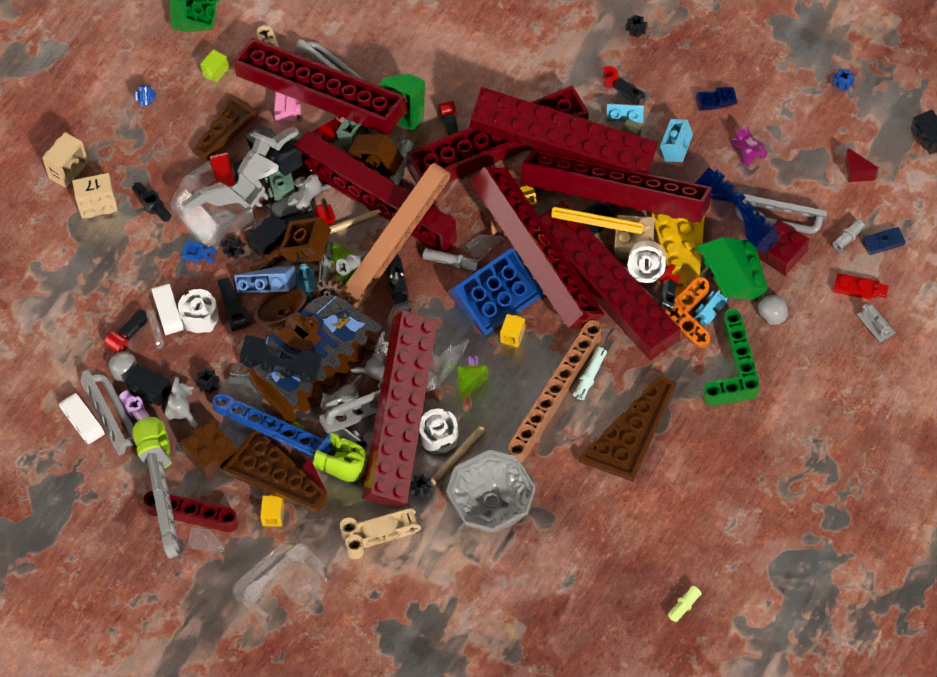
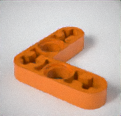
M703 277L696 278L675 298V305L672 311L678 310L677 314L681 318L680 322L676 316L673 315L671 317L681 328V333L698 348H706L710 344V334L688 312L709 292V282ZM699 283L700 285H702L704 283L705 289H699L696 292L698 297H696L693 292L697 290V284ZM687 295L693 298L692 303L688 305L682 302L683 297ZM666 308L665 312L671 316V313ZM687 321L693 324V328L689 331L682 328V325ZM697 328L699 329L697 333L701 337L705 335V342H698V337L694 334Z

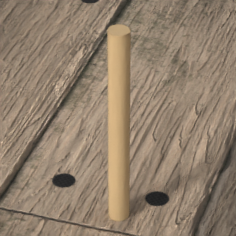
M379 209L329 226L331 229L330 234L376 218L381 211Z
M479 426L431 477V484L433 486L485 432L482 426Z

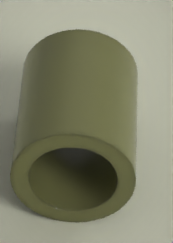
M628 119L622 128L625 132L640 136L643 132V128L631 119Z

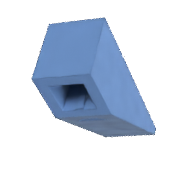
M294 266L274 267L234 275L238 293L284 292L291 290L298 284Z

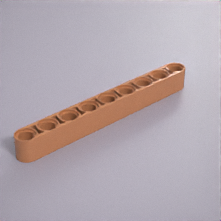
M433 163L430 165L345 286L348 287L346 292L351 293L348 296V299L352 300L350 304L357 309L449 181L451 174L438 164Z
M590 320L584 325L510 441L508 454L517 456L520 463H523L601 341L602 328L598 321ZM549 405L550 407L544 408L542 406ZM539 420L540 422L534 423L532 421ZM529 435V436H531V437H529V438H524L523 436ZM519 450V451H521V452H520V453H514L513 451Z

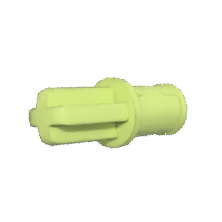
M691 586L682 598H678V603L668 613V617L672 621L677 622L687 610H691V605L701 596V591L695 586Z

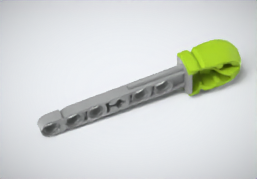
M146 417L134 425L132 429L133 438L138 446L137 455L150 472L163 547L168 558L172 559L180 555V549L177 542L178 538L164 470L172 463L169 456L170 444L163 421L155 417Z

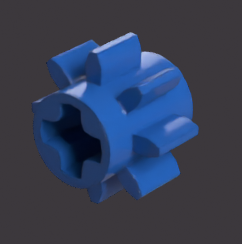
M839 69L838 74H833V86H836L839 91H848L850 86L854 87L855 74H851L849 69Z
M150 85L138 86V90L134 91V100H139V105H151L152 100H156V90H152Z

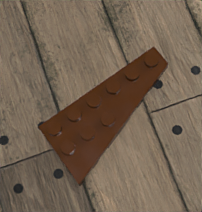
M658 376L643 391V394L631 403L625 413L623 412L603 432V435L590 446L589 450L578 458V462L633 482L674 393L677 382Z
M254 429L222 469L224 474L317 514L329 499L327 494L314 481H311L267 436Z

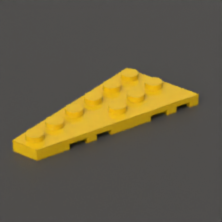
M651 213V217H655L654 228L658 242L662 245L666 254V268L670 264L676 265L672 274L675 276L679 274L681 276V279L676 283V298L696 278L700 277L702 253L698 254L696 247L703 244L705 216L701 222L692 223L682 218L674 219L668 215ZM699 283L697 284V290L693 292L696 297H698L696 292L699 290ZM688 295L682 299V302L686 305L691 304L693 298Z

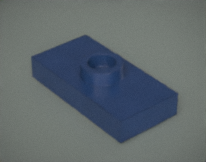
M899 227L863 237V242L869 255L904 246L906 243Z

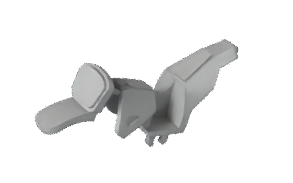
M288 128L273 138L253 131L250 136L255 138L252 150L248 152L238 168L239 178L237 183L229 187L219 182L201 189L183 201L182 206L192 210L208 202L217 206L235 203L248 211L254 205L262 207V204L258 201L259 198L263 197L267 200L268 196L264 193L265 188L259 179L277 172L279 168L276 163L265 158L270 147L279 151L289 139L299 134L298 129Z

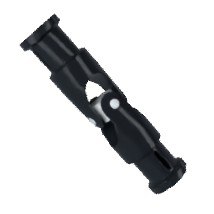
M397 253L386 268L392 299L396 305V314L402 310L411 311V305L408 303L409 293L402 260Z

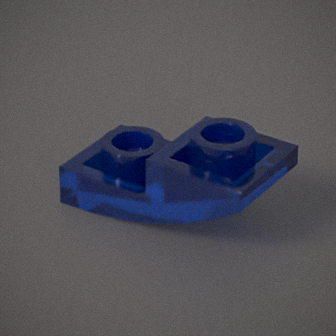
M716 87L715 92H697L695 96L699 111L721 109L735 105L738 102L734 87Z

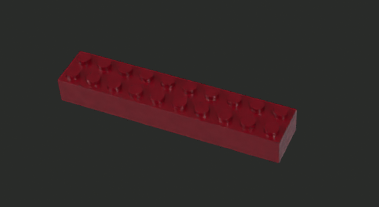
M253 37L233 60L237 77L386 135L391 133L408 111L406 98L402 94Z
M573 85L532 101V103L589 120V111ZM466 128L406 154L408 167L417 183L433 163L438 164L451 174L448 181L450 182L533 147L472 128Z
M484 87L480 88L469 128L546 152L648 174L658 145L657 141Z
M307 131L294 145V148H298L302 154L301 160L303 165L299 168L306 172L312 171V174H316L319 180L331 185L332 188L368 210L375 211L379 209L381 211L378 213L379 216L389 223L410 195L407 188L400 187L392 179L385 178L377 170L370 169L362 161L352 158L347 152H342L334 144L322 140L317 134ZM431 205L411 233V236L434 250L447 252L457 241L456 220L450 214L440 211L437 206Z
M533 149L523 161L520 182L529 187H541L547 191H559L562 194L577 195L583 199L591 198L601 203H613L619 207H632L634 210L650 211L656 215L664 214L674 219H686L692 223L701 222L710 207L712 187L537 149Z
M484 167L470 182L474 186L475 192L484 201L485 207L492 213L495 222L502 228L505 237L512 243L513 249L522 258L523 264L532 273L533 279L542 288V293L552 303V308L562 318V323L568 329L583 328L590 320L598 321L605 313L508 169Z
M563 201L554 206L570 209ZM552 208L539 216L596 302L649 360H652L680 340L681 328L659 307V304L584 223L551 217Z
M405 310L393 316L362 499L395 509L406 505L408 501L438 323L436 320Z

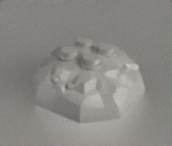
M489 449L454 467L446 494L466 526L494 533L514 525L528 514L536 487L517 456Z

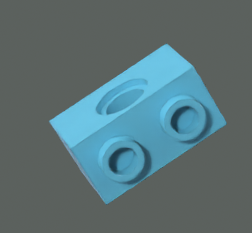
M670 119L660 145L665 161L683 162L693 136L688 120Z

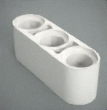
M170 284L152 288L165 336L184 330Z
M76 393L59 403L66 417L88 445L105 435L98 421Z

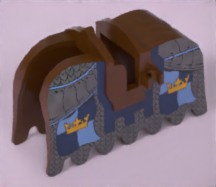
M321 296L314 299L301 313L297 312L295 315L290 316L285 322L284 329L274 328L266 331L263 336L269 352L279 359H292L303 350L322 354V362L316 383H306L301 381L300 378L293 376L292 378L282 376L281 373L274 371L268 373L263 371L262 368L254 366L250 368L249 372L252 385L278 411L287 423L293 424L296 421L295 409L302 412L308 411L310 403L307 399L309 397L317 400L323 397L322 385L328 387L336 386L337 379L334 375L336 373L348 375L350 373L349 361L357 364L361 363L364 359L361 350L365 349L373 352L378 348V344L365 331L378 333L382 329V325L366 316L345 299L336 296Z

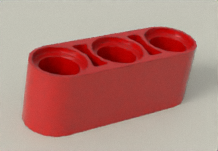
M228 152L210 156L216 184L220 182L229 187L235 185Z

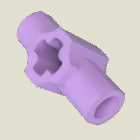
M129 390L120 394L119 398L125 405L131 419L139 421L142 418L150 417L145 411L139 396L134 397Z

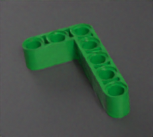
M730 309L725 313L724 330L737 377L711 381L704 386L703 401L709 406L751 400L756 398L759 393L760 381L743 318L736 309Z

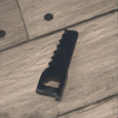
M228 277L219 280L218 285L233 332L235 329L250 325L246 309L242 306L238 295L235 294L236 291ZM239 317L244 318L242 320H238L235 322L232 321V319H236Z

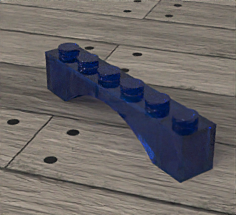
M708 167L694 184L712 187L711 199L714 201L722 200L734 203L744 220L745 237L755 248L767 254L781 238L776 233L778 229L770 222L767 224L765 221L767 218L761 212H756V206L750 201L746 202L744 200L746 196L739 190H734L736 186L728 179L725 180V175L720 170L714 171Z

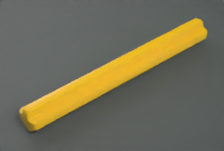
M553 207L551 217L638 234H642L644 230V224L635 221L560 207Z

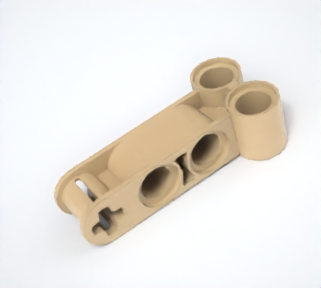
M405 509L357 523L355 519L350 517L343 519L340 523L341 537L346 544L348 557L359 559L364 555V548L417 533L421 526L417 524L415 509ZM348 528H352V529H353V530L350 531V532L345 531V530L348 529ZM353 545H358V546H359V547L356 548V549H352V548H351V546H353Z

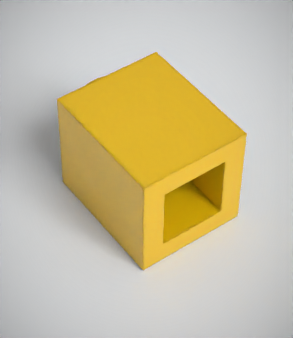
M507 314L500 331V342L519 347L526 329L525 318L519 315Z
M273 494L263 496L261 508L263 526L282 527L285 507L282 498Z

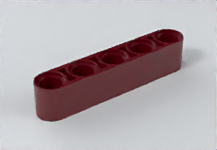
M149 491L143 497L146 511L150 515L158 517L156 504L149 505L155 501L153 491ZM169 494L171 506H176L172 509L175 521L224 532H233L238 528L237 515L232 508ZM189 510H195L193 513H187ZM208 514H214L212 517H206ZM232 518L231 521L225 522L226 519Z

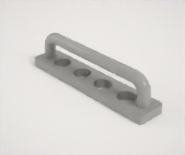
M302 39L297 41L295 54L310 59L309 53L315 62L363 79L321 44L316 42L306 43Z
M735 193L734 195L737 217L748 222L773 226L777 220L746 214L742 211L744 204L815 218L813 226L782 221L796 231L807 234L818 232L823 220L826 221L827 211L741 193Z
M85 370L82 372L80 383L117 454L123 455L126 447L135 444L132 432L134 425L108 377L102 374L91 375L89 370ZM95 382L103 383L131 436L130 438H124Z
M380 390L338 405L328 413L321 415L319 421L325 431L330 434L375 417L377 409L371 408L370 404H378ZM359 409L363 414L355 415L353 410ZM343 416L346 420L339 422L335 417Z

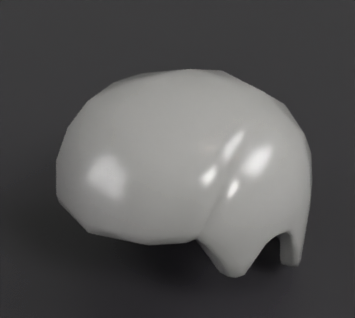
M769 295L758 304L760 317L764 318L770 325L780 324L788 317L787 303L780 296Z
M120 352L111 357L108 367L116 381L125 382V379L138 362L133 354Z

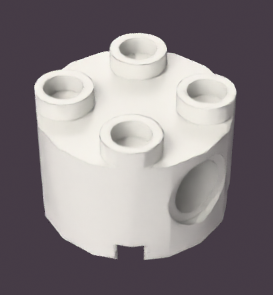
M649 240L634 244L628 257V270L639 282L650 283L656 281L662 276L666 267V254L662 245Z
M193 289L186 296L184 294L178 303L180 318L187 331L208 333L214 329L219 319L216 300L211 296L210 292L203 289Z
M437 408L429 410L422 416L419 435L423 447L430 454L437 455L447 453L457 446L459 437L458 424L451 412Z

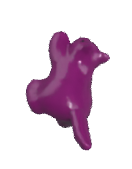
M748 126L737 130L736 138L731 140L732 146L741 150V161L745 165H751L754 158L760 157L764 159L768 155L765 145L751 135Z

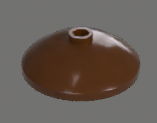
M292 288L284 292H274L262 300L256 307L254 319L262 327L275 328L284 326L290 316L303 311L307 305L308 297L305 291L300 288Z

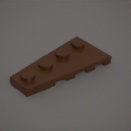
M230 96L227 106L220 110L217 120H213L209 131L203 134L193 148L194 154L206 162L209 161L210 156L220 151L257 117L255 110Z

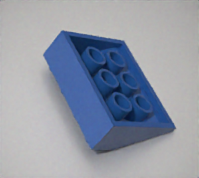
M513 247L448 291L457 306L484 336L503 324L507 314L516 315L544 295L541 287L533 279L531 272L523 264L522 259Z

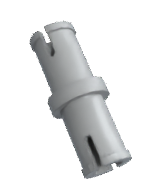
M857 219L849 228H845L842 231V235L832 243L834 249L841 252L849 242H853L856 236L865 229V224Z

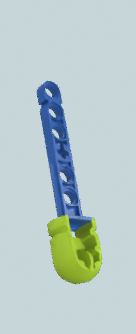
M224 394L216 395L213 398V409L215 412L225 417L228 415L236 422L313 456L315 468L321 471L325 470L326 473L347 482L360 480L366 475L369 456L366 450L358 444L345 438L340 439L334 433L328 434L324 440L243 402L235 401L234 398ZM223 401L226 405L218 406L216 403ZM235 409L243 410L240 414H236L233 411ZM258 417L260 418V420L251 421L250 418ZM292 432L294 435L287 437L284 433ZM301 440H309L310 443H309V444H302L300 441H301ZM331 451L336 453L333 457L329 455Z

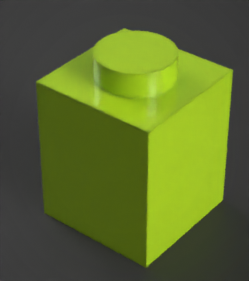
M214 49L201 63L203 76L215 82H218L230 68L228 57Z

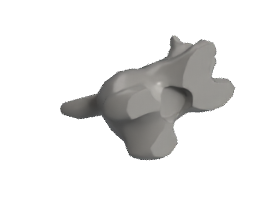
M312 174L308 178L304 176L299 177L294 182L298 191L289 197L287 204L289 206L295 204L296 208L303 212L306 210L312 211L310 205L312 198L321 191L330 189L331 185H322L316 174Z
M374 353L372 358L367 361L365 368L356 367L351 369V372L369 375L371 378L379 380L378 387L381 388L386 360L381 353Z
M359 375L351 384L342 386L334 394L328 395L323 392L322 409L327 410L326 413H328L338 405L359 398L357 386L362 382L363 375ZM359 409L353 410V413L358 412Z
M175 377L165 416L170 420L174 418L179 420L187 418L189 424L197 428L198 424L190 413L187 396L192 395L193 392L191 390L194 387H190L184 382L179 383V378Z

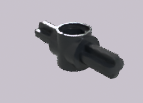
M135 182L132 190L140 197L139 201L144 206L145 211L149 214H156L163 222H168L172 215L164 207V202L159 198L158 193L154 190H147L140 182Z

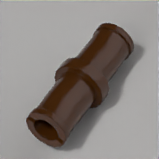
M277 245L268 254L262 255V259L251 266L250 270L257 271L273 267L274 263L283 256L279 252L281 246Z

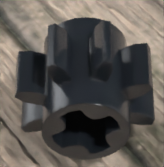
M634 15L631 19L627 18L625 30L629 31V36L639 38L642 34H646L648 22H644L643 16Z
M231 235L229 241L225 240L223 242V245L226 247L222 252L228 255V259L234 257L237 260L240 255L246 252L242 249L246 243L240 240V236L234 238Z
M205 368L201 373H197L199 379H196L195 383L196 386H199L200 392L206 391L211 393L214 389H218L216 383L220 382L219 376H216L215 370L210 371Z
M424 474L420 476L414 475L413 482L411 481L410 495L415 494L418 500L420 497L428 498V491L433 492L431 478L426 479Z

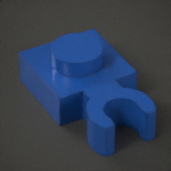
M187 240L181 258L182 260L200 263L201 259H204L207 263H214L213 257H209V255H216L217 252L215 248L205 249V244Z

